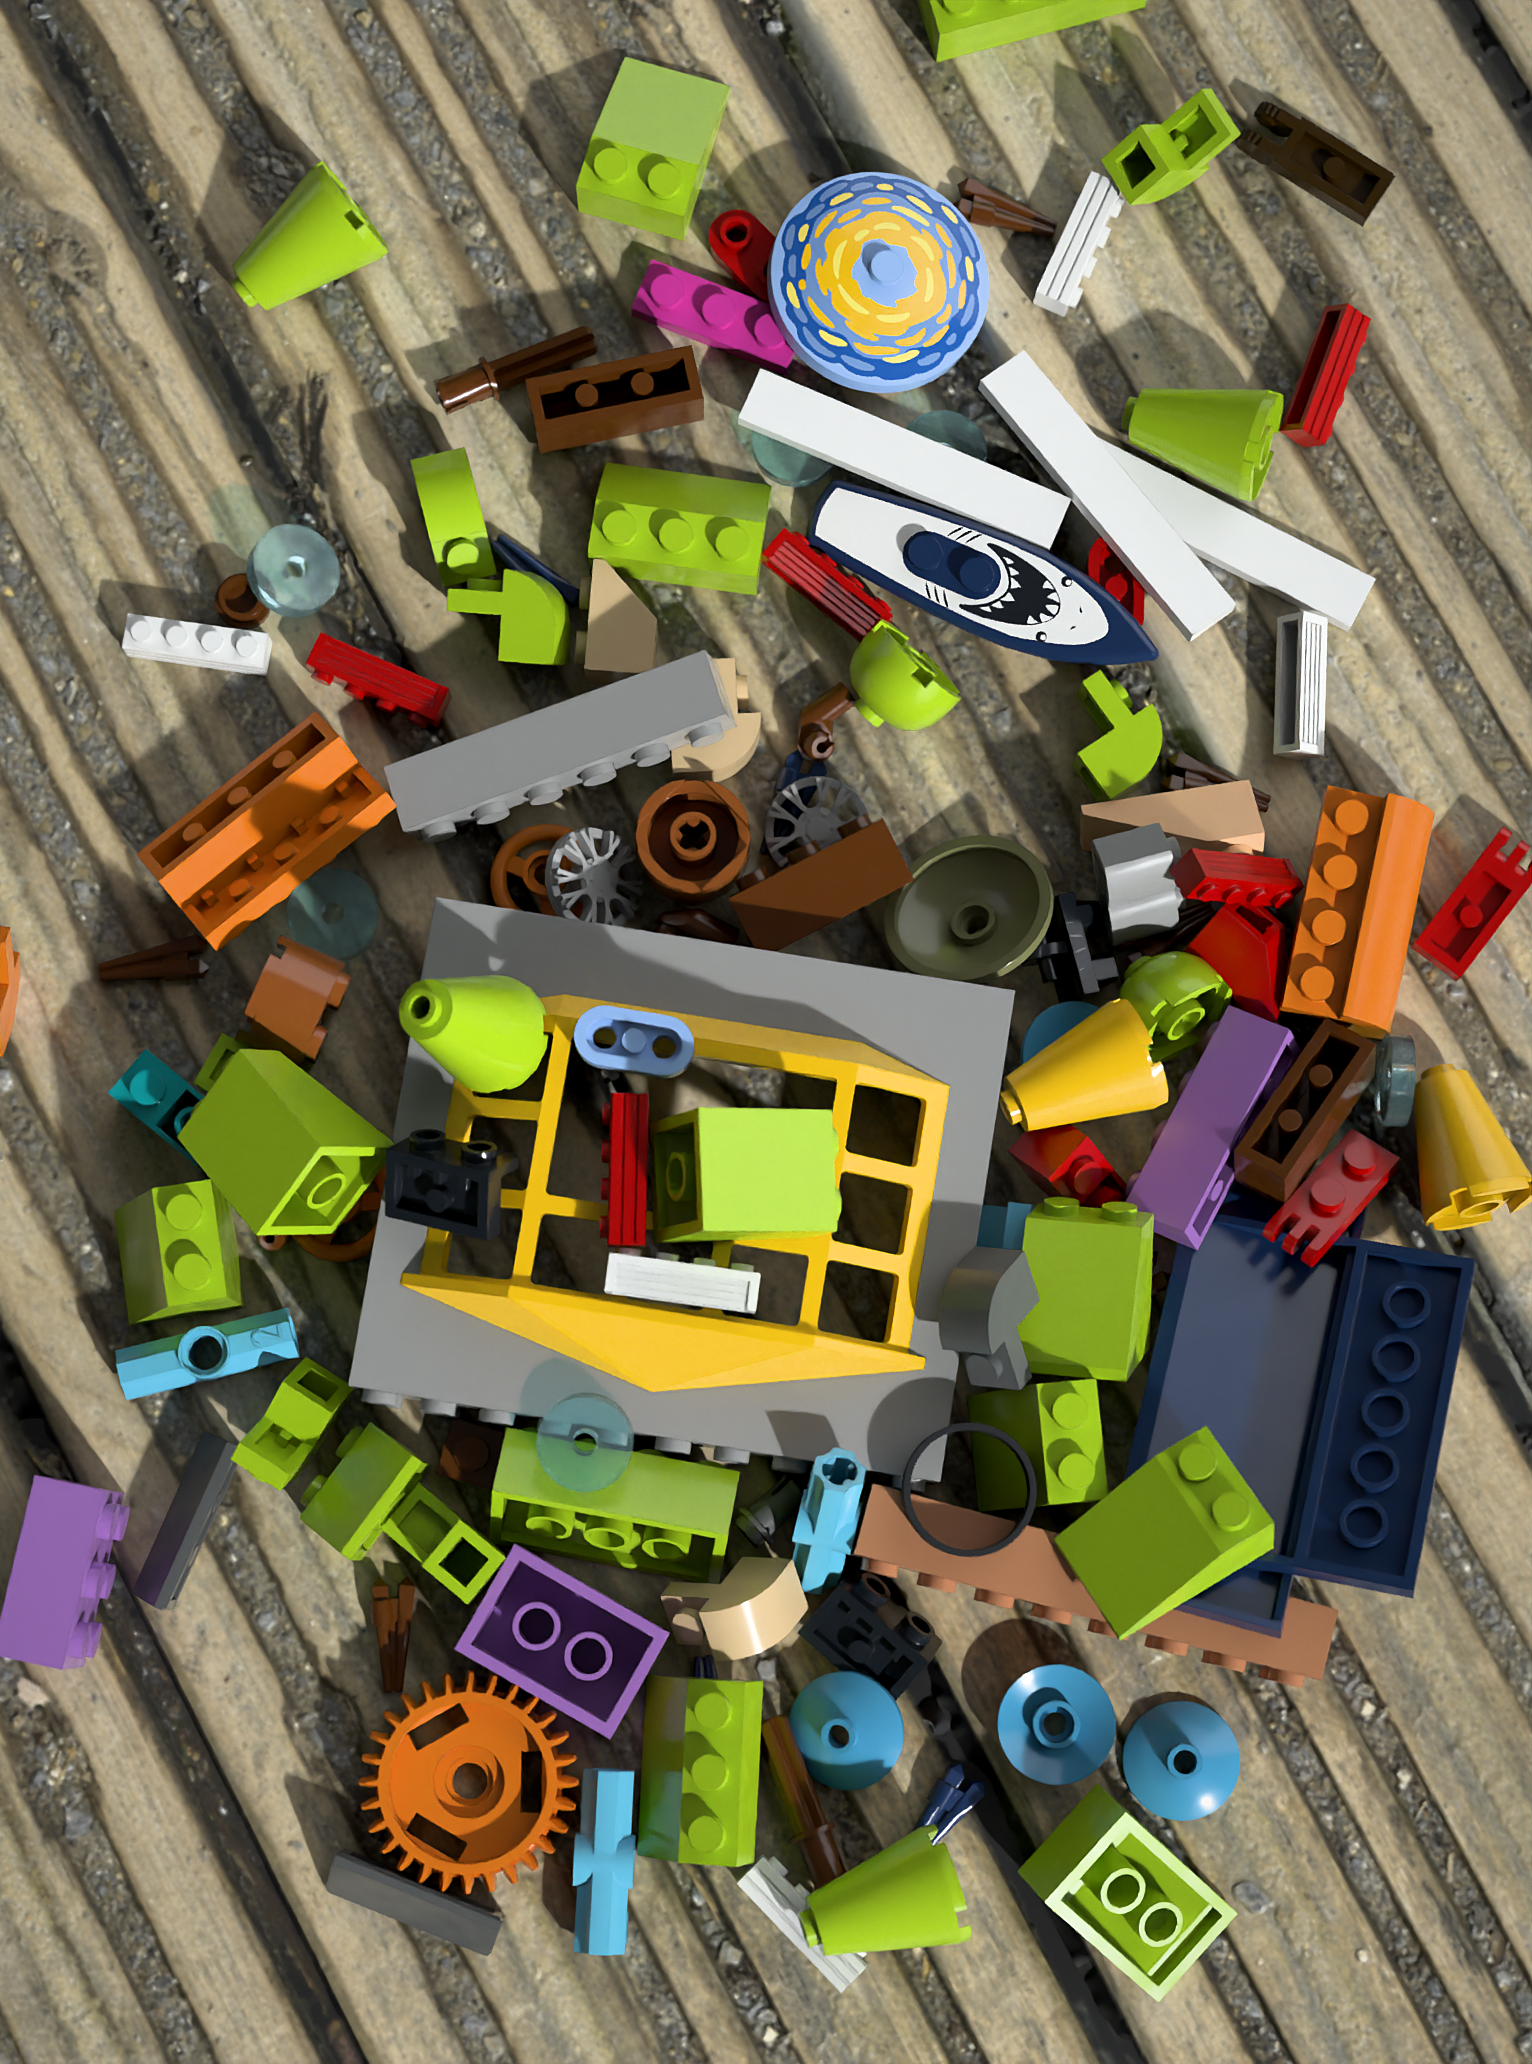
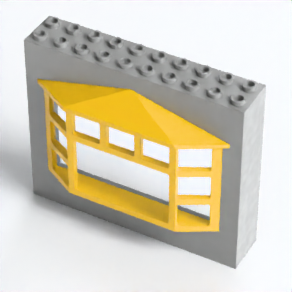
M435 897L421 980L503 975L514 978L531 987L545 1007L547 1016L543 1015V1034L553 1035L543 1098L539 1102L478 1097L476 1091L459 1084L410 1037L392 1142L396 1144L410 1137V1133L415 1130L435 1129L444 1132L447 1139L466 1143L469 1142L472 1121L476 1116L535 1121L538 1123L527 1188L523 1191L501 1188V1208L518 1209L523 1212L513 1274L510 1279L504 1280L448 1273L447 1263L453 1233L386 1217L384 1182L348 1386L362 1392L361 1401L376 1406L401 1409L403 1399L421 1401L420 1410L424 1411V1413L459 1419L461 1408L480 1411L478 1420L487 1424L517 1428L518 1417L538 1420L537 1430L567 1437H575L576 1427L597 1430L596 1439L609 1444L632 1447L634 1436L655 1439L654 1449L660 1452L690 1456L691 1447L698 1446L714 1449L713 1460L746 1466H748L750 1455L772 1458L771 1470L806 1475L808 1465L815 1464L816 1456L825 1455L831 1452L833 1448H841L854 1452L858 1462L866 1467L863 1484L866 1483L867 1474L888 1477L887 1487L902 1491L903 1474L914 1450L927 1437L949 1426L960 1351L942 1349L939 1336V1308L943 1290L949 1276L977 1244L1015 990ZM603 1005L672 1016L684 1022L690 1029L694 1039L693 1058L836 1081L837 1087L832 1112L833 1127L836 1129L839 1139L838 1154L834 1160L835 1187L839 1190L840 1178L843 1172L902 1184L907 1187L908 1192L898 1253L895 1255L836 1242L831 1237L832 1233L810 1238L711 1241L713 1243L711 1260L717 1261L716 1267L728 1269L731 1249L734 1245L806 1256L809 1263L800 1319L796 1326L727 1316L722 1313V1309L703 1307L697 1311L630 1300L626 1296L607 1293L598 1295L533 1284L531 1282V1275L543 1215L551 1214L600 1222V1215L608 1216V1204L554 1196L546 1192L571 1042L574 1039V1030L579 1018L589 1009ZM601 1029L595 1034L593 1042L614 1045L617 1036L612 1030ZM660 1039L654 1044L652 1050L653 1052L673 1055L676 1051V1046L669 1039ZM856 1085L875 1087L920 1099L921 1109L913 1160L910 1167L849 1153L846 1150V1140ZM647 1211L646 1230L653 1231V1212ZM615 1248L614 1253L618 1254L619 1248ZM832 1260L884 1271L893 1275L894 1282L886 1333L882 1343L824 1332L818 1329L817 1322L824 1278L829 1261ZM947 1434L933 1441L917 1460L911 1477L910 1493H925L926 1484L934 1485L940 1482Z

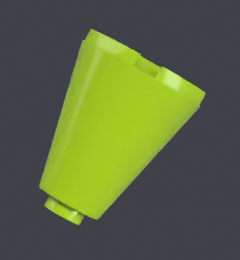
M323 161L311 167L232 265L237 277L230 282L251 309L259 303L268 311L381 260L383 256L390 252L386 242L359 204L356 205L346 192L347 188Z
M1143 388L1138 398L1129 397L1123 412L1121 428L1129 431V443L1239 500L1252 502V500H1256L1272 462L1274 452L1269 450L1273 433L1279 434L1284 406L1283 394L1273 392L1272 390Z
M486 975L424 979L410 986L400 1002L399 1019L405 1032L459 1084L479 1093H491L502 1089L510 1090L520 1086L537 1070L547 1049L548 1035L543 1034V1015L547 1016L544 1004L531 987L508 976Z
M929 1824L916 1829L806 1896L807 1910L798 1912V1919L808 1948L819 1945L823 1956L955 1945L970 1941L972 1935L971 1925L961 1928L958 1925L956 1912L967 1909L950 1853L945 1842L933 1845L931 1842L939 1831L936 1825Z

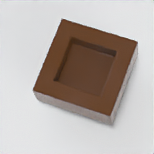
M452 1418L436 1474L492 1490L505 1432Z

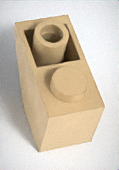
M593 559L592 577H581L579 610L589 611L587 631H577L575 665H584L586 683L609 685L655 668L658 639L657 618L605 559Z

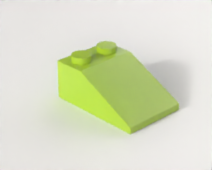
M625 57L591 136L577 181L578 211L685 241L729 97L730 86Z
M1204 1426L1150 1459L1054 1538V1543L1118 1640L1121 1641L1273 1549L1274 1522L1208 1427Z
M1098 1783L1017 1871L1051 1909L1157 2002L1163 1998L1238 1914Z

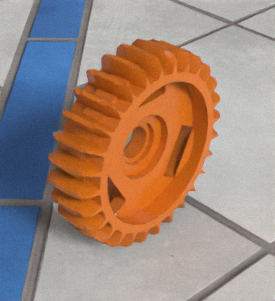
M475 1670L467 1671L464 1687H457L454 1677L448 1672L443 1674V1691L437 1693L428 1680L420 1683L421 1694L424 1698L420 1702H417L410 1694L403 1693L400 1696V1700L407 1711L403 1716L392 1710H385L382 1715L387 1723L393 1727L389 1733L379 1730L371 1731L370 1738L381 1745L382 1748L380 1753L371 1752L362 1755L361 1760L371 1766H375L376 1772L375 1774L360 1778L359 1785L375 1788L376 1796L363 1802L361 1809L379 1810L381 1817L374 1821L368 1827L370 1833L381 1832L385 1829L388 1831L391 1837L380 1848L383 1854L397 1847L404 1852L397 1865L399 1871L404 1870L415 1861L421 1865L417 1876V1882L420 1884L434 1871L440 1874L439 1890L442 1892H446L453 1881V1877L461 1878L464 1895H470L476 1877H482L487 1891L492 1892L496 1889V1873L503 1871L511 1884H515L519 1880L515 1864L522 1861L527 1868L535 1871L539 1868V1863L532 1851L538 1847L544 1852L553 1854L556 1850V1846L546 1834L549 1830L566 1833L569 1828L562 1819L556 1816L558 1810L569 1811L576 1809L577 1803L568 1797L562 1796L563 1788L579 1785L578 1777L563 1775V1767L576 1761L577 1755L575 1753H559L557 1746L562 1744L570 1734L568 1730L551 1734L548 1726L554 1721L558 1713L552 1710L539 1717L534 1710L538 1706L540 1698L533 1695L523 1703L517 1699L521 1687L514 1683L509 1686L506 1693L499 1691V1675L495 1672L490 1675L485 1687L478 1686ZM460 1703L470 1721L418 1750L409 1732ZM522 1751H541L542 1753L541 1812H521ZM465 1763H475L481 1766L487 1774V1787L483 1794L478 1797L466 1798L460 1795L454 1787V1774L458 1767ZM416 1813L468 1843L459 1859L446 1856L418 1839L410 1831L408 1826Z

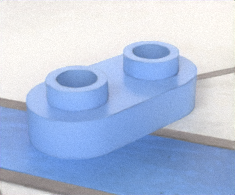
M603 1005L586 1011L579 1018L574 1030V1041L581 1058L591 1066L601 1069L662 1079L672 1078L688 1068L694 1055V1039L690 1029L684 1022L672 1016ZM601 1029L612 1030L617 1036L615 1044L608 1049H601L593 1042L595 1034ZM669 1039L675 1044L676 1051L673 1056L661 1059L653 1053V1046L658 1040Z

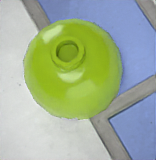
M883 619L866 634L853 654L849 667L850 681L860 696L854 703V706L867 721L877 728L884 721L903 731H918L930 727L944 717L961 700V697L957 695L959 690L945 672L924 651L919 653L906 643L910 639L907 635Z
M1174 951L1164 952L1153 957L1146 955L1133 962L1124 974L1125 981L1117 996V999L1120 998L1122 1000L1125 998L1130 1002L1147 1028L1153 1041L1152 1044L1147 1045L1154 1064L1159 1061L1162 1063L1174 1059L1198 1043L1201 1039L1191 1033L1199 1028L1207 1019L1211 1024L1221 1020L1228 1005L1231 1003L1232 989L1218 972L1201 957L1188 952Z

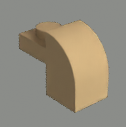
M735 658L713 660L717 663L737 727L723 731L724 737L711 745L695 748L691 744H687L671 750L673 781L683 779L685 781H723L741 771L754 755L760 737L761 712L738 713L739 709H749L747 675H736Z
M742 1557L721 1584L671 1582L660 1595L676 1643L710 1646L715 1661L737 1660L755 1655L772 1647L790 1633L809 1608L793 1559Z

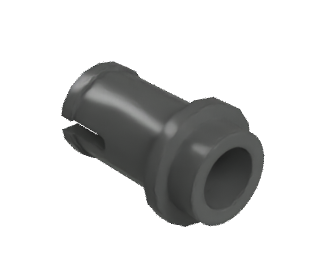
M784 1474L780 1481L748 1509L742 1505L738 1509L741 1515L733 1522L755 1548L764 1541L770 1545L773 1542L771 1535L799 1511L803 1492L788 1475Z

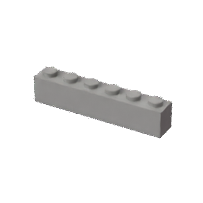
M706 650L389 764L384 766V771L394 803L397 805L396 810L402 830L418 841L423 840L424 843H437L453 837L457 834V827L476 821L477 824H490L500 821L509 816V808L530 802L531 805H542L555 801L563 795L562 789L582 782L585 786H594L608 782L616 777L615 770L634 763H637L639 767L658 764L670 757V750L691 744L692 747L697 748L711 745L724 737L723 731L737 727L717 663Z

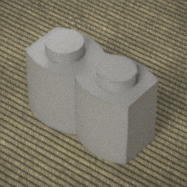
M1158 822L1092 840V859L1096 876V899L1100 903L1104 918L1103 927L1111 946L1178 929V911L1186 909V899L1182 897L1179 891L1180 888L1177 887L1174 881L1175 878L1169 872L1182 858L1176 838L1174 836L1166 838Z

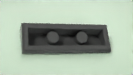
M205 1432L201 1436L134 1586L133 1593L135 1596L160 1610H171V1608L175 1607L238 1466L237 1463L230 1460L238 1445L212 1433Z
M346 1848L335 1854L326 1883V1890L333 1895L484 1956L491 1954L506 1917L503 1915L504 1912L450 1890L442 1892L439 1890V1886L424 1881L420 1884L417 1882V1877L399 1871Z

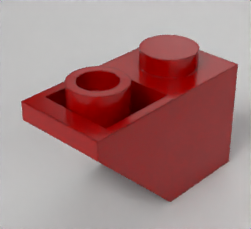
M1225 903L1183 952L1201 957L1218 972L1232 989V997L1236 1000L1240 1010L1275 1023L1284 1012L1278 1009L1289 961L1285 926L1263 906L1253 907L1249 904Z
M1070 1124L1025 1131L1007 1150L1029 1178L1049 1197L1074 1198L1079 1200V1207L1102 1208V1204L1108 1202L1126 1201L1124 1195L1127 1184L1090 1138Z

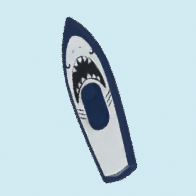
M841 479L832 480L813 506L805 535L811 548L828 555L835 562L893 595L970 634L1005 648L1039 658L1082 665H1122L1154 661L1159 657V650L1142 626L1111 593L1087 574L1059 557L1015 536L928 505Z

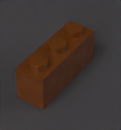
M692 345L525 379L540 454L704 420V397Z
M865 813L836 828L841 838L823 848H820L816 839L785 855L790 865L770 875L764 865L734 881L739 891L730 895L729 900L755 949L777 952L914 881L882 817L872 822L869 815Z
M1325 1018L1234 1150L1235 1181L1282 1207L1301 1186L1374 1078L1376 1043Z

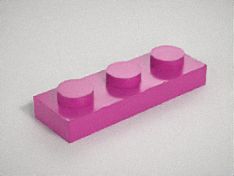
M651 260L631 307V315L633 317L783 375L787 374L795 352L778 328L770 304L659 261Z

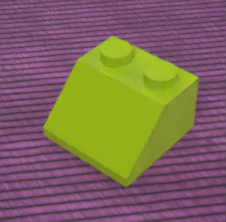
M372 1422L367 1425L364 1431L355 1426L349 1432L335 1453L342 1459L329 1478L320 1473L300 1499V1502L306 1506V1509L299 1519L349 1560L361 1561L383 1532L380 1528L431 1467L429 1463Z

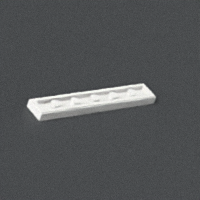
M1025 350L980 380L978 389L1065 494L1071 498L1075 506L1188 642H1191L1233 611L1236 605L1234 600Z
M761 368L738 417V424L946 512L1015 536L1048 552L1071 501V498Z
M1098 438L1195 555L1309 613L1328 618L1327 622L1346 632L1349 631L1376 580L1375 578ZM1050 476L1049 480L1056 483L1055 480Z

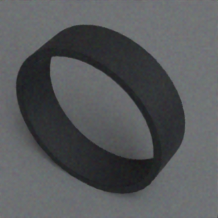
M968 1422L950 1425L927 1437L909 1458L902 1480L904 1509L915 1531L934 1548L960 1557L989 1555L1011 1544L1029 1523L1037 1497L1035 1473L1023 1448L1005 1432L981 1423ZM957 1431L982 1432L1003 1442L1018 1458L1026 1478L1027 1498L1019 1522L1005 1538L989 1547L978 1550L953 1548L935 1539L918 1520L911 1501V1477L917 1460L933 1441L943 1435Z

